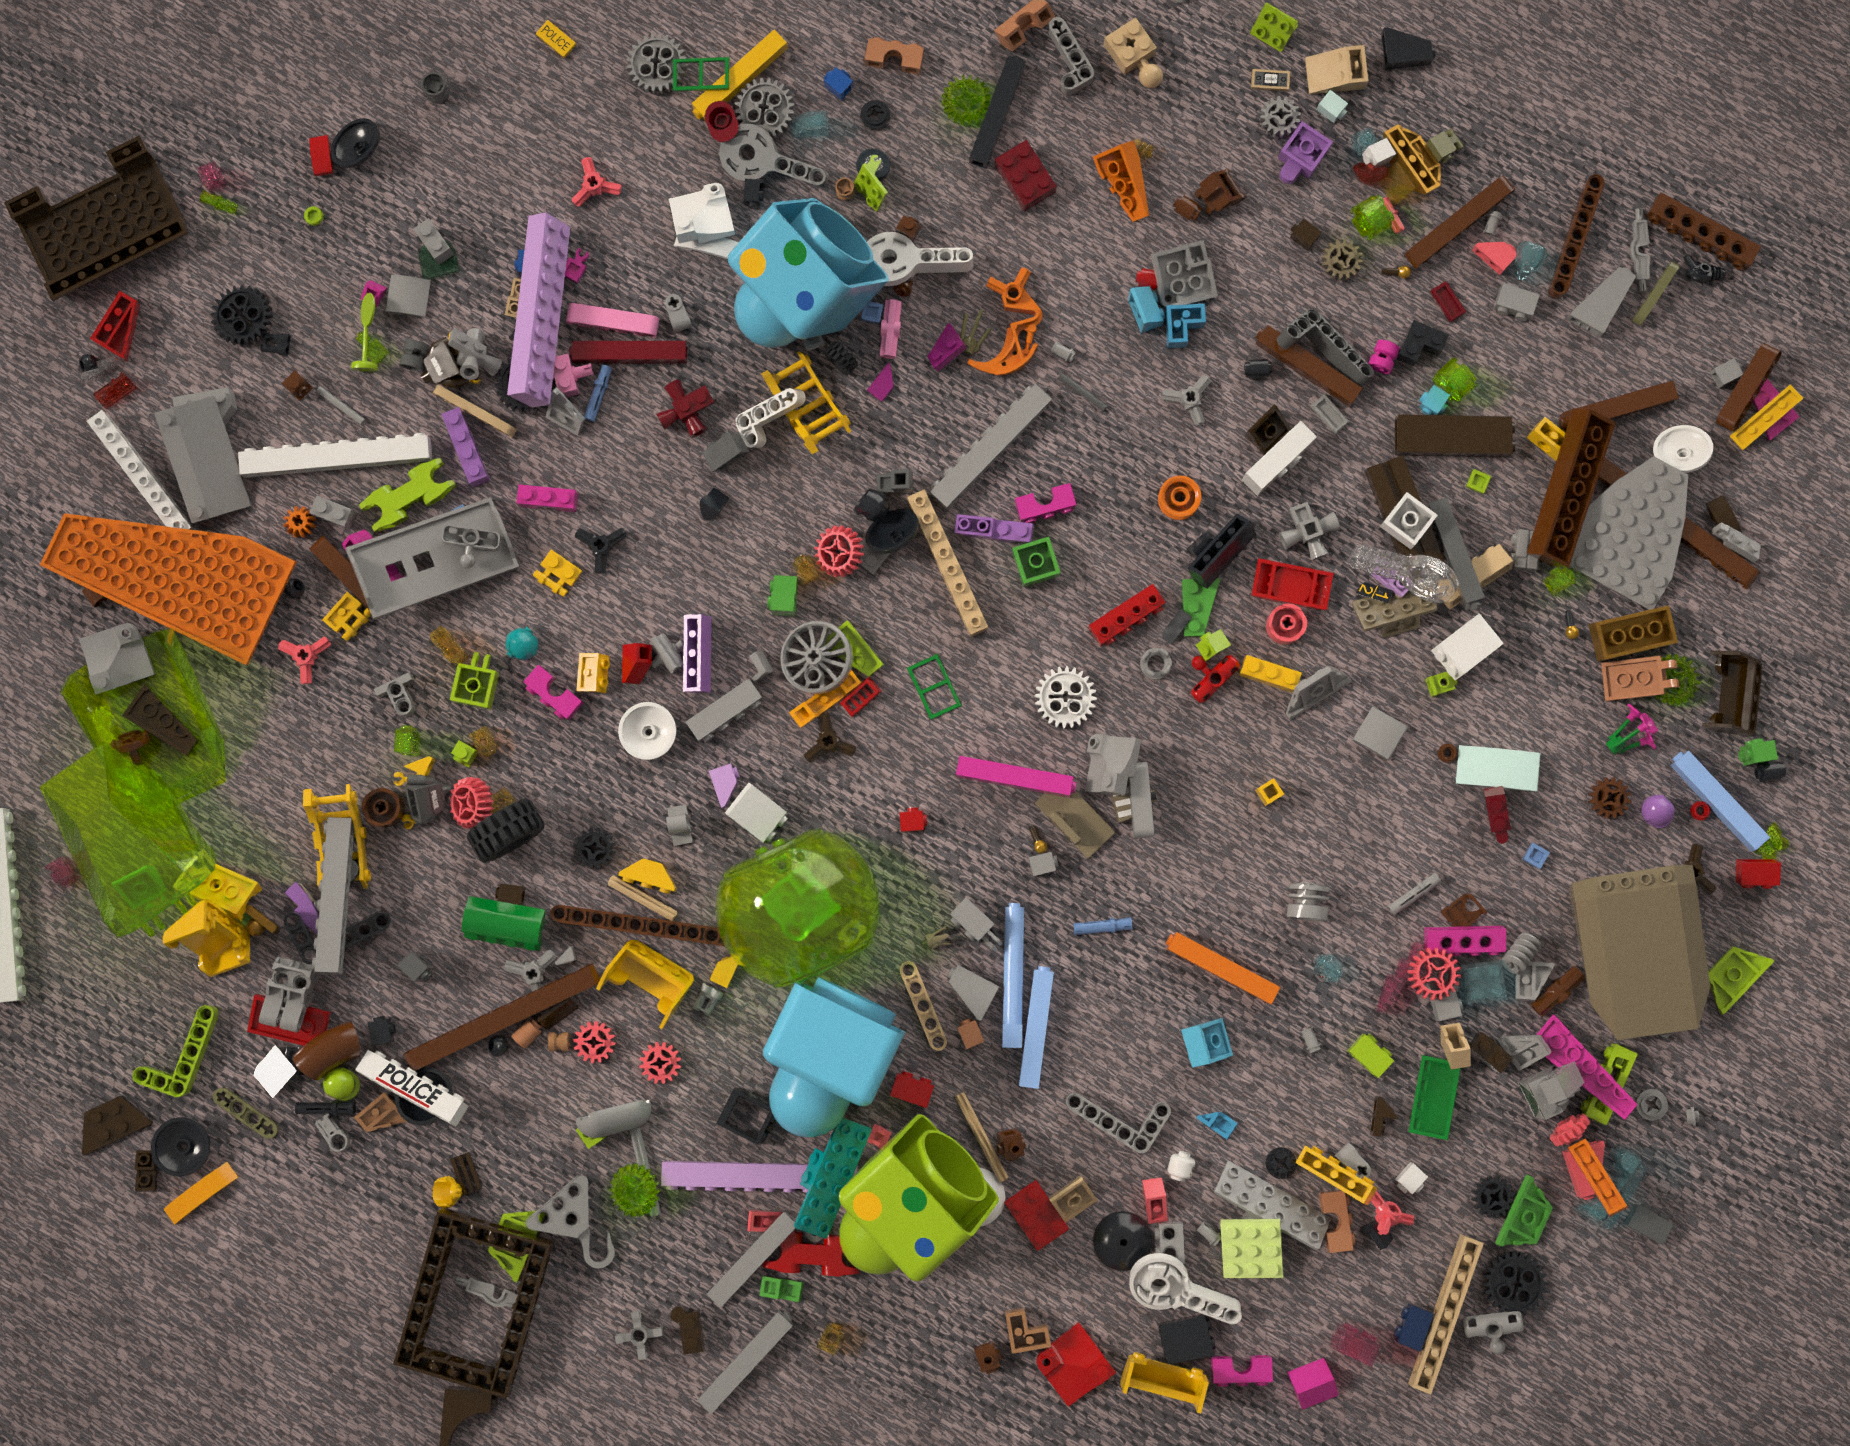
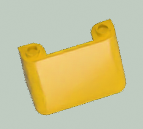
M210 899L199 901L164 932L163 944L170 949H174L181 942L199 955L198 967L209 977L250 963V934L247 932L246 927Z

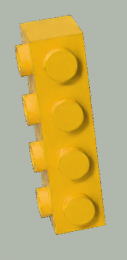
M1315 1146L1312 1148L1304 1147L1296 1161L1298 1165L1363 1204L1369 1205L1378 1189L1373 1186L1374 1181L1365 1176L1361 1179L1356 1176L1357 1171L1349 1166L1346 1168L1339 1166V1160L1332 1156H1329V1158L1322 1155L1323 1151Z

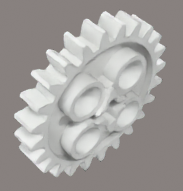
M1066 666L1065 671L1058 667V673L1051 670V676L1044 674L1046 681L1039 680L1042 687H1036L1040 694L1034 695L1035 698L1039 699V701L1035 702V705L1041 706L1037 712H1044L1042 719L1048 717V724L1055 721L1056 728L1059 723H1062L1063 729H1065L1066 724L1073 728V722L1080 726V719L1087 721L1085 714L1092 715L1089 708H1095L1091 701L1097 700L1096 697L1092 696V694L1096 693V690H1090L1094 683H1087L1089 676L1082 678L1083 671L1076 674L1075 667L1072 672H1069L1068 666ZM1059 683L1062 690L1054 692L1051 689V685ZM1072 684H1078L1081 688V691L1079 693H1073L1070 690V686ZM1064 693H1067L1068 697H1082L1083 699H1068L1067 702H1064L1063 698L1050 699L1048 696H1063ZM1058 702L1061 705V709L1053 711L1050 708V704ZM1077 703L1080 706V710L1072 712L1069 705Z

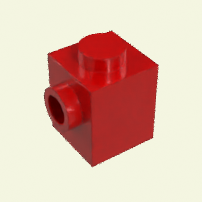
M918 807L907 808V812H899L901 833L924 831V826H927V815H923V811H919Z

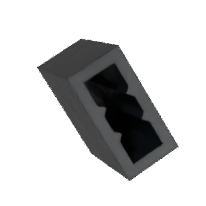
M1204 1314L1157 1323L1167 1364L1171 1365L1214 1355L1213 1349H1216L1214 1338H1210L1208 1331L1211 1329L1209 1317L1205 1318Z

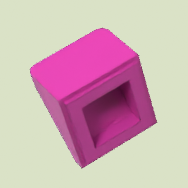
M370 280L365 283L361 300H363L367 293H372L375 299V307H378L387 288Z

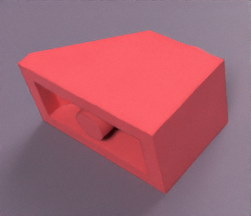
M1505 242L1477 243L1472 249L1477 256L1499 275L1519 255L1511 244Z
M1162 1178L1142 1180L1148 1224L1168 1221L1166 1194Z

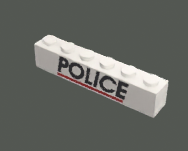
M369 1050L366 1052L356 1068L358 1073L455 1127L458 1125L469 1107L463 1102L465 1100L463 1097L456 1093L453 1096L448 1094V1089L441 1085H438V1087L432 1085L433 1081L425 1076L422 1078L417 1077V1072L408 1067L404 1070L401 1068L402 1064L394 1059H391V1061L386 1060V1056L377 1050L375 1053Z

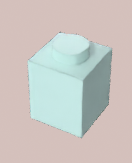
M1330 90L1319 103L1316 110L1335 123L1337 119L1341 121L1346 115L1347 111L1345 109L1348 103Z

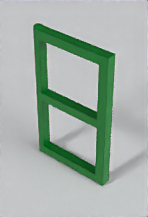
M730 57L672 60L673 92L729 90ZM703 62H725V85L703 86ZM677 63H699V86L677 87Z
M938 654L907 667L930 720L962 706ZM936 659L945 680L921 690L912 670ZM947 683L957 704L932 714L923 694Z

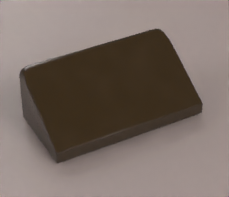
M569 997L537 1018V1021L546 1030H549L579 1007L573 998Z

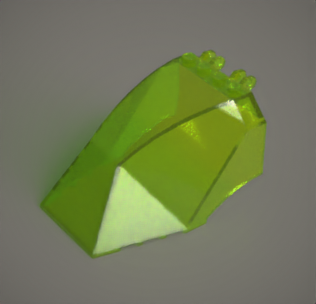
M102 742L39 786L104 923L117 938L133 933L141 926L148 936L153 937L155 933L147 923L152 919L157 928L163 930L166 927L157 916L173 904L176 905L182 914L187 913L186 906L180 901L184 896L191 906L194 907L197 904V901L190 892L197 888L215 870L216 854L198 832L171 791L140 770L137 765L132 764L106 742Z

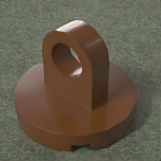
M141 730L129 731L121 734L118 737L119 740L115 741L113 739L110 746L114 753L129 752L135 767L143 764L138 748L150 741L146 730L141 733Z

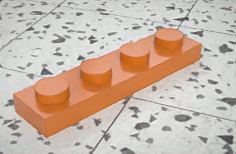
M1586 1138L1568 1147L1569 1152L1609 1217L1627 1209V1204Z

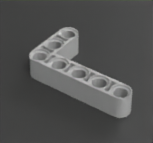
M1070 1093L1065 1100L1070 1110L1138 1153H1145L1150 1149L1171 1114L1170 1106L1167 1103L1157 1102L1151 1108L1138 1131H1136L1078 1093ZM1073 1096H1077L1080 1100L1077 1107H1071L1069 1104V1100ZM1160 1105L1166 1107V1114L1163 1116H1158L1156 1113V1109ZM1089 1107L1096 1109V1115L1092 1118L1086 1116V1109ZM1107 1117L1113 1121L1110 1128H1104L1102 1125L1103 1120ZM1149 1122L1156 1124V1130L1152 1133L1146 1130V1125ZM1122 1128L1129 1130V1136L1125 1139L1119 1136V1131ZM1138 1139L1146 1141V1146L1143 1149L1136 1148V1141Z

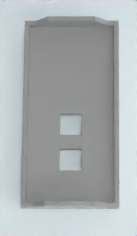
M491 497L345 548L373 620L519 568L512 544ZM445 525H454L498 532L500 534L499 548L497 551L473 549L475 564L471 568H464L460 563V558L465 554L466 547L444 544L442 542L443 527ZM449 528V533L457 532L456 528ZM488 533L487 538L495 539V534ZM469 535L466 538V541L468 542H474L476 540V537L472 535ZM429 552L434 567L418 572L413 557ZM402 561L407 576L391 581L385 566Z

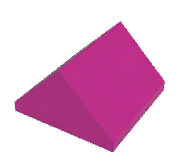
M1324 1358L1287 1372L1302 1410L1338 1396L1335 1380Z

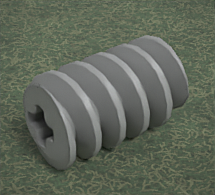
M1526 932L1521 933L1506 952L1501 963L1512 974L1524 971L1526 966L1530 964V960L1538 953L1542 944L1533 935Z

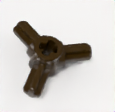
M830 714L819 715L821 733H819V739L816 740L817 744L804 753L806 760L811 763L824 752L827 754L829 752L835 753V751L852 757L856 746L841 741V737L836 736V731L832 730ZM831 737V740L834 741L833 744L825 746L826 743L823 740Z
M1692 844L1689 859L1685 861L1684 865H1693L1696 884L1707 895H1711L1716 890V886L1704 876L1703 864L1700 863L1703 846Z

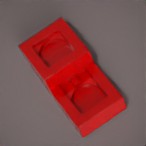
M328 135L309 138L315 177L332 174L333 161L330 154Z

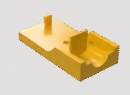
M195 854L173 884L176 890L198 900L210 899L232 917L240 921L244 917L243 914L246 911L249 899L256 896L262 890L258 882Z

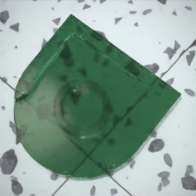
M445 240L454 255L438 265L425 245L421 247L419 263L424 279L430 280L461 271L457 253L448 241Z

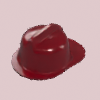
M715 101L707 107L705 121L713 139L718 142H727L733 139L738 133L739 125L731 105L725 101Z

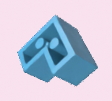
M1205 304L1166 306L1167 348L1186 347L1188 343L1187 329L1204 328L1206 323Z

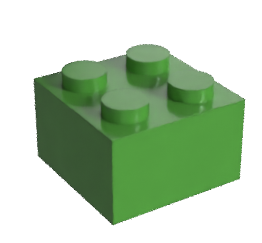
M1049 537L1012 548V554L1023 588L1060 576V569Z

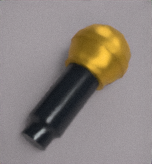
M1571 610L1565 611L1567 624L1565 634L1569 639H1575L1579 635V630L1575 626Z

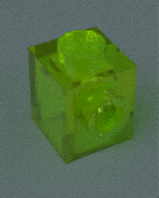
M1556 567L1549 571L1550 576L1543 579L1552 596L1576 583L1573 571L1567 567L1562 569Z

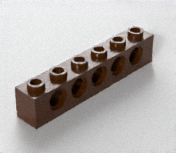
M1662 192L1655 198L1645 216L1649 218L1652 224H1660L1666 227V231L1669 233H1677L1683 236L1682 239L1684 241L1696 243L1702 251H1710L1716 254L1719 260H1727L1733 263V267L1738 270H1747L1752 265L1761 248L1760 245ZM1665 212H1669L1672 218H1668ZM1682 221L1687 222L1689 227L1683 226ZM1699 230L1704 231L1705 236H1701ZM1715 239H1719L1722 245H1718ZM1732 248L1737 249L1738 252H1739V255L1735 254V253L1732 251Z

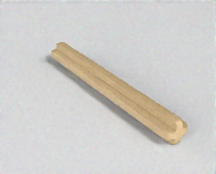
M962 1092L956 1095L955 1098L998 1181H1005L1008 1179V1175L965 1093Z

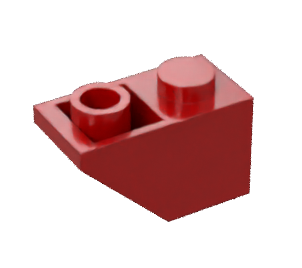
M632 643L623 645L622 683H641L652 664L651 644Z

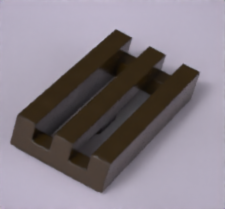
M470 1152L450 1159L458 1183L462 1188L463 1196L482 1189ZM465 1157L467 1158L470 1170L472 1172L477 1187H473V1184L471 1182L469 1173L467 1171L463 1159ZM457 1160H459L469 1190H466L464 1181L462 1179L459 1167L456 1162Z

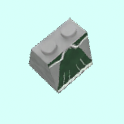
M1554 1066L1518 1082L1535 1118L1547 1120L1564 1112L1570 1103V1099H1568V1102L1557 1105V1103L1549 1105L1539 1084L1555 1070Z

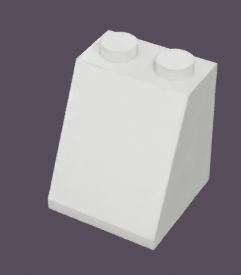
M1479 613L1431 651L1435 658L1445 667L1447 673L1454 680H1457L1504 643Z
M751 783L745 786L725 812L763 843L766 841L770 842L776 835L774 830L778 825L782 827L788 819L786 817L788 813Z

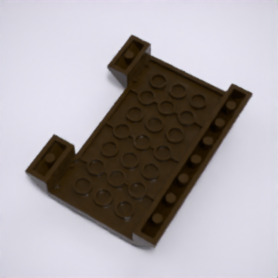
M140 135L106 151L113 168L118 172L117 174L51 206L39 186L4 202L11 219L18 224L46 281L44 286L52 301L189 234L187 223L154 157Z

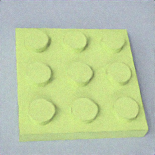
M1221 1219L1224 1278H1283L1280 1219Z

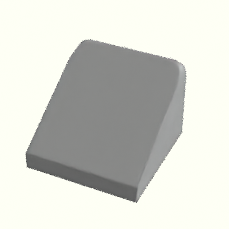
M570 946L555 962L557 966L577 960L574 946Z

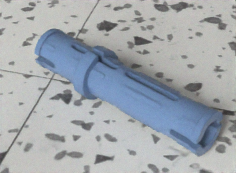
M601 365L597 380H594L593 384L595 386L584 415L586 420L595 422L605 389H608L609 386L607 383L613 370L609 366Z
M1131 917L1073 923L1075 935L1133 930Z

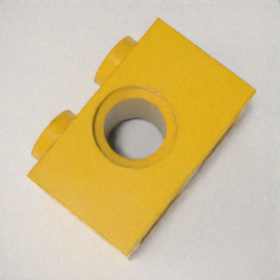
M1544 417L1536 424L1526 438L1556 461L1565 432Z

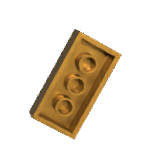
M1669 605L1588 624L1597 662L1678 643Z

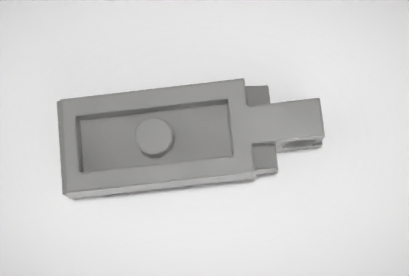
M1719 523L1713 528L1712 534L1721 538L1724 541L1723 545L1752 562L1759 559L1761 547L1759 543L1723 523Z

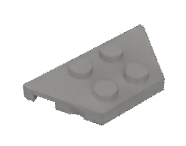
M1330 666L1318 670L1314 675L1302 680L1295 686L1286 711L1289 720H1292L1345 687L1352 680L1348 675Z

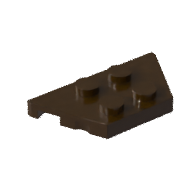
M118 1096L84 1112L82 1155H87L153 1124V1121L148 1119L135 1106L131 1105L123 1096Z

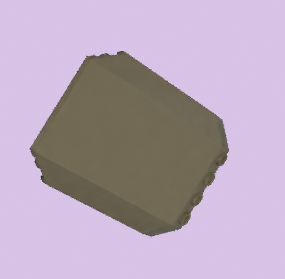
M1671 865L1593 877L1572 883L1569 892L1590 1005L1611 1030L1617 1040L1698 1029L1710 990V980L1693 865Z

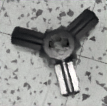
M579 528L575 533V538L589 545L588 549L592 550V556H595V573L605 574L606 556H609V551L613 549V545L627 538V534L623 528L616 530L608 536L605 534L602 536L598 534L592 535ZM599 542L605 545L601 550L596 546L597 544L600 545Z

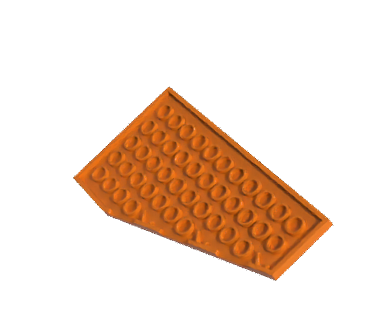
M64 513L40 566L242 664L248 665L297 561L244 536Z

